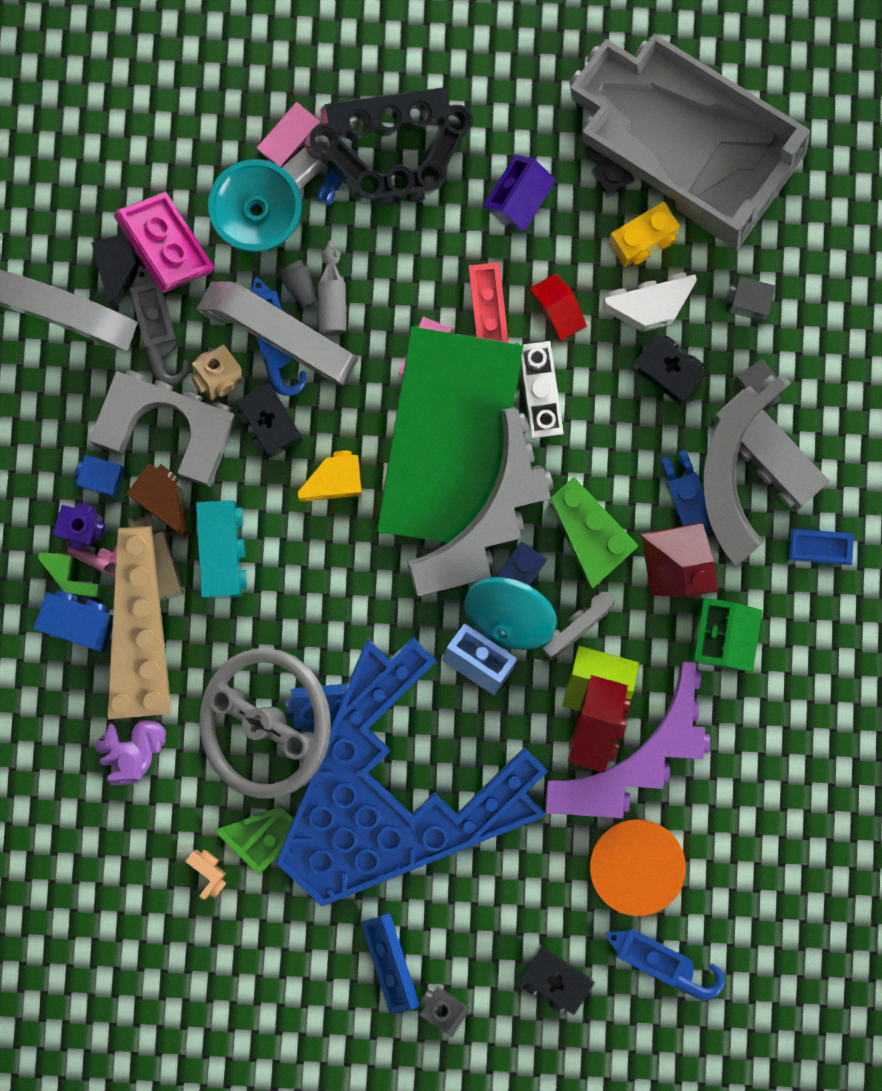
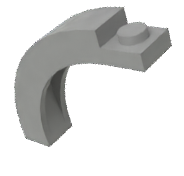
M0 270L1 307L50 322L108 348L128 351L138 323L137 321L62 289Z
M783 374L776 379L773 375H770L757 387L761 391L759 394L749 386L732 402L714 431L705 460L704 497L708 517L718 542L735 567L764 542L750 525L740 504L736 486L737 456L743 437L751 422L769 402L791 384Z

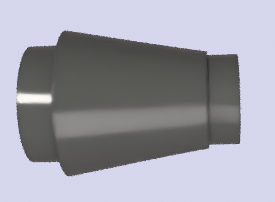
M302 260L280 270L283 277L280 280L302 309L318 301L308 265L304 266Z

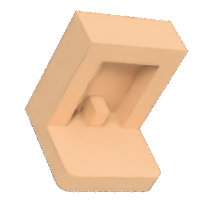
M205 849L201 853L195 850L185 862L210 880L199 897L203 900H206L210 895L215 898L226 884L222 880L226 872L216 865L219 860Z

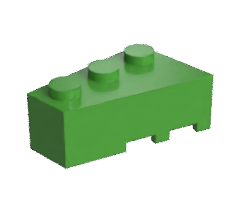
M575 477L569 480L551 497L549 504L572 550L575 561L583 574L589 591H591L634 552L639 545Z

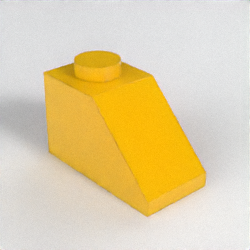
M338 451L333 453V457L326 458L298 491L300 502L362 496L358 455H352V451Z

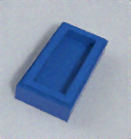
M790 529L788 561L851 566L854 534Z

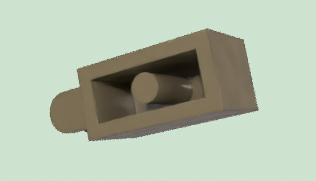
M146 512L144 517L135 520L133 517L128 518L130 527L152 526L160 602L185 594L167 535L164 532H156L150 512Z

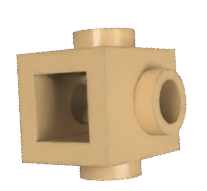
M224 344L212 352L202 353L192 363L194 376L191 377L195 388L200 393L205 392L210 400L229 394L236 385L242 382L241 366Z

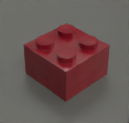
M594 675L590 676L575 722L568 763L605 773L608 761H615L619 748V743L615 741L624 736L627 719L624 718L627 717L631 699L626 698L628 685Z

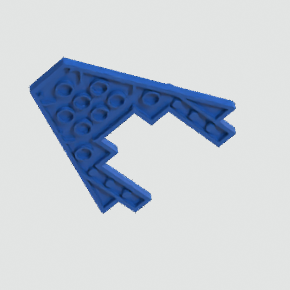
M414 637L391 659L370 639L365 642L331 724L329 744L325 757L317 772L307 783L276 859V864L321 906L543 818L546 815L545 811L527 792L548 770L525 747L458 813L451 809L434 792L411 814L369 773L390 752V748L369 727L436 662V659Z

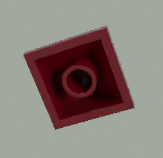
M703 522L640 534L651 595L692 597L718 592L714 560Z

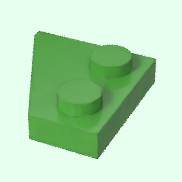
M281 806L218 828L216 833L260 875L278 856L293 817Z

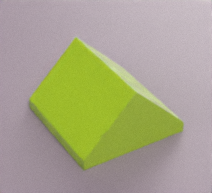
M578 645L562 707L576 711L580 710L591 675L628 685L626 698L631 699L634 693L639 662Z

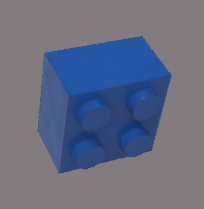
M58 589L56 595L46 592L33 629L104 653L113 629V615L109 614L111 608L87 600L86 605L80 604L81 598Z

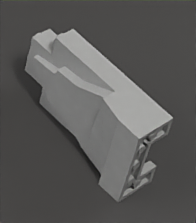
M655 33L648 42L644 40L640 44L635 56L605 39L600 47L595 46L587 59L588 64L582 71L578 70L574 74L569 84L572 100L595 114H590L582 126L584 143L673 199L679 212L733 249L738 250L807 154L810 130Z

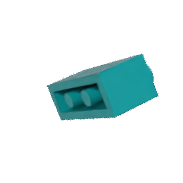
M234 500L197 502L201 596L204 599L242 597V589H247L246 570H241L240 558H245L246 556L244 539H239L238 527L244 526L243 509L237 508V503Z

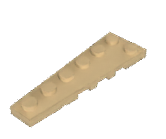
M152 526L120 528L118 530L108 719L171 714Z

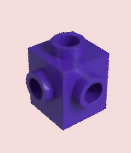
M78 503L77 508L61 505L53 535L59 539L67 540L66 546L85 551L86 546L95 548L96 542H101L105 532V523H102L103 517L95 513V507ZM84 524V527L79 530L80 525Z

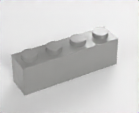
M744 389L713 417L712 420L716 423L714 425L715 429L723 414ZM762 409L748 427L738 454L746 462L751 460L758 468L756 471L758 476L766 484L770 485L772 483L780 491L778 496L789 508L794 506L798 510L830 481Z

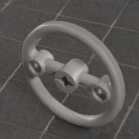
M252 649L230 658L213 675L201 703L200 734L204 751L211 766L218 776L231 788L254 798L285 796L306 784L317 772L325 757L331 730L328 702L323 688L314 673L295 656L275 649ZM255 663H271L285 668L300 681L309 696L314 713V734L310 732L299 733L287 726L286 718L279 708H257L247 702L243 692L236 688L231 689L228 686V681L239 670ZM216 713L219 715L230 714L242 721L243 731L249 739H271L284 747V752L289 758L300 760L301 767L289 778L273 784L255 783L244 778L231 767L220 749L215 730ZM300 740L303 746L302 751L300 749Z

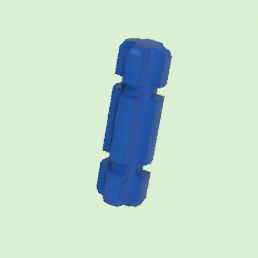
M329 169L323 180L324 186L321 185L316 194L317 199L327 205L332 203L336 196L335 190L338 191L343 182Z

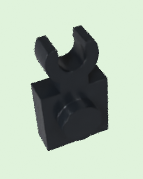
M590 146L586 147L585 153L587 158L598 165L592 168V173L607 198L634 183L635 179L629 171L601 153H594Z

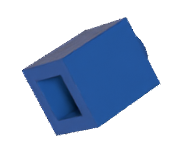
M85 455L83 462L79 461L76 466L74 479L77 480L76 485L83 490L117 499L126 469L120 464Z

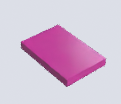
M167 192L119 209L113 215L162 293L208 275L215 269Z

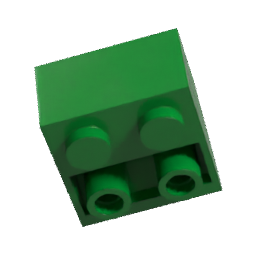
M710 598L699 600L690 662L753 672L762 610L735 602Z

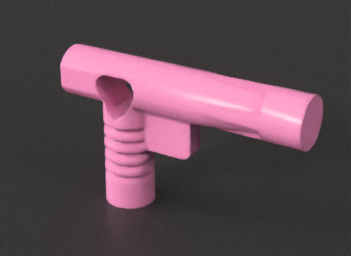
M68 547L66 554L113 578L116 577L117 547H115L116 549H114L113 553L101 548L97 555L87 550L82 551ZM112 563L115 564L114 573L107 571V567Z

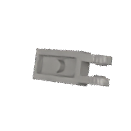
M602 591L598 596H594L591 600V608L586 612L582 609L577 611L568 620L570 625L562 632L558 629L555 630L551 640L543 647L544 655L553 661L605 617L608 611L613 609L612 606L615 600H613L612 594Z

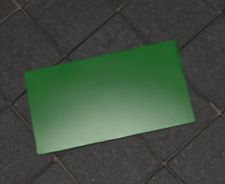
M411 326L377 532L449 543L476 518L489 498L499 474L504 444L501 410L514 406L524 345Z

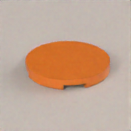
M632 819L617 823L602 834L592 851L589 870L591 881L597 894L607 905L623 914L646 916L661 911L677 897L684 883L686 864L680 844L667 829L651 821Z

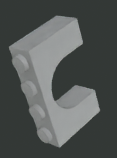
M126 370L125 374L116 371L89 441L94 446L123 456L134 427L141 416L155 408H173L187 417L191 429L190 441L178 474L184 479L211 488L237 420L235 415L231 413L232 408L219 402H214L213 406L201 402V396L189 391H185L184 395L173 392V386L156 380L155 384L143 381V375L131 370Z

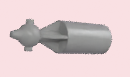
M357 118L350 119V125L354 130L358 122ZM326 136L315 137L318 147L322 149L330 147V142ZM304 147L282 168L291 175L300 190L326 165L321 160L312 158Z
M329 240L322 252L321 259L326 264V267L318 283L319 333L323 335H340L347 332L346 283L342 281L336 267L340 260V251L335 248L333 241Z

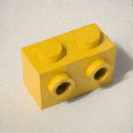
M662 202L612 232L608 243L625 268L632 263L634 265L642 263L651 256L650 252L658 247L662 250L673 244L677 240L676 237L681 227L666 203Z

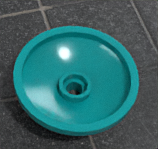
M252 159L238 162L219 175L209 194L208 212L215 231L226 243L242 251L263 252L281 245L293 234L301 217L302 201L296 182L286 170L269 161ZM255 207L263 209L262 213L258 216L251 214L252 209Z
M503 577L486 578L473 584L465 597L464 609L472 626L498 646L513 650L535 649L547 644L555 633L557 617L549 601L537 590L520 581Z

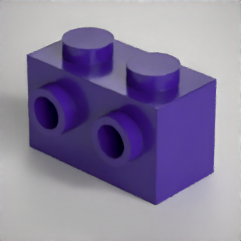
M515 154L483 206L504 226L525 231L543 200L549 194L556 179L535 159Z

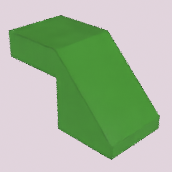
M39 552L38 559L64 592L78 597L102 599V586L73 581L76 558L70 555Z

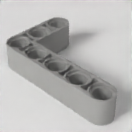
M211 282L196 309L204 316L216 322L240 326L340 386H344L358 360L351 352L234 282Z

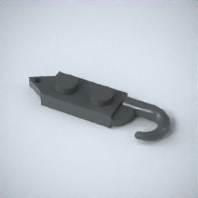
M139 266L130 292L152 372L157 380L169 385H176L187 377L189 362L187 360L182 362V370L177 375L166 373L162 357L170 354L175 349L177 342L164 293L161 292L152 276L142 266ZM145 273V276L140 277V274Z

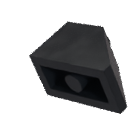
M124 233L91 243L107 301L112 308L120 305L139 268L137 259H140Z

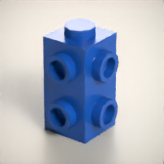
M348 683L322 686L328 702L330 725L334 720ZM304 688L291 689V699L285 700L287 719L293 718L294 729L301 728L302 731H314V713L306 690Z

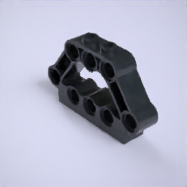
M446 87L328 103L320 110L323 124L314 127L307 135L305 148L312 158L321 160L350 188L352 197L362 204L377 202V207H386L396 204L395 200L407 198V203L425 200V195L433 193L443 185L446 179L445 169L461 137L471 129L473 117L467 107L463 105H449ZM411 109H417L423 114V122H415L411 118ZM382 113H387L393 118L394 125L392 127H387L381 123L380 115ZM449 116H455L460 120V130H455L449 125ZM350 118L360 119L364 125L363 131L354 130L350 125ZM428 124H438V130L419 167L410 170L404 165H397L385 174H379L377 171L371 170L339 138L345 136L351 141H358L367 133L372 132L379 136L387 137L399 128H405L410 132H418ZM317 135H323L328 138L330 142L328 149L318 147L315 142ZM422 170H428L433 174V184H427L422 180ZM393 174L403 178V189H398L392 185L391 176ZM362 179H369L373 182V193L364 192L361 187Z

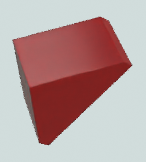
M556 273L529 288L560 342L587 327L573 291Z

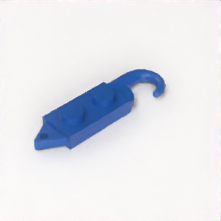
M255 277L251 292L281 310L277 292L271 291L258 277ZM261 284V287L256 288V285ZM257 337L269 382L273 389L284 396H292L301 392L306 384V372H300V379L296 385H285L282 382L279 368L289 363L292 358Z
M632 928L629 931L605 932V935L617 952V958L696 999L711 1000L717 997L723 990L725 983L724 974L715 964H710L709 968L714 972L716 982L711 988H703L692 982L694 966L688 957ZM612 935H616L615 940H611Z

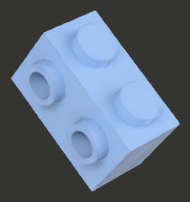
M464 623L447 646L442 661L495 696L512 672L517 658L506 649L499 647L484 637L479 631L472 629Z

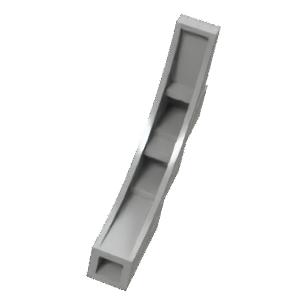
M510 407L501 410L504 444L499 474L489 498L476 518L464 531L438 550L423 557L407 561L413 589L417 596L491 578L490 569L494 568L491 551H485V547L520 539L519 530L524 529L520 511H515L514 508L551 499L549 490L553 489L551 474L549 471L545 472L544 467L540 465L531 467L530 463L534 462V454L531 444L525 443L523 432L528 430L524 413H519L517 408Z

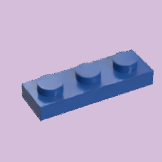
M390 913L361 921L360 923L389 1013L394 1014L419 1007L415 988Z

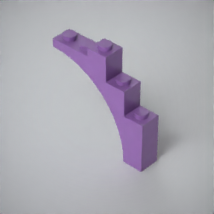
M680 663L678 681L668 711L651 737L636 752L624 761L605 770V773L600 772L595 775L572 780L547 781L545 813L623 818V812H629L630 793H625V786L663 789L664 782L669 783L670 764L665 763V757L704 759V753H709L710 735L705 734V727L693 726V721H698L699 702L694 701L695 689H700L701 670H696V663Z

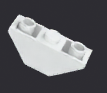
M679 273L670 276L668 282L657 284L656 281H648L638 285L639 289L627 292L626 288L611 291L608 293L609 297H606L603 301L604 311L641 332L671 325L697 281L696 275L686 276V273Z
M551 342L524 344L521 359V375L526 413L532 439L562 435L564 432Z

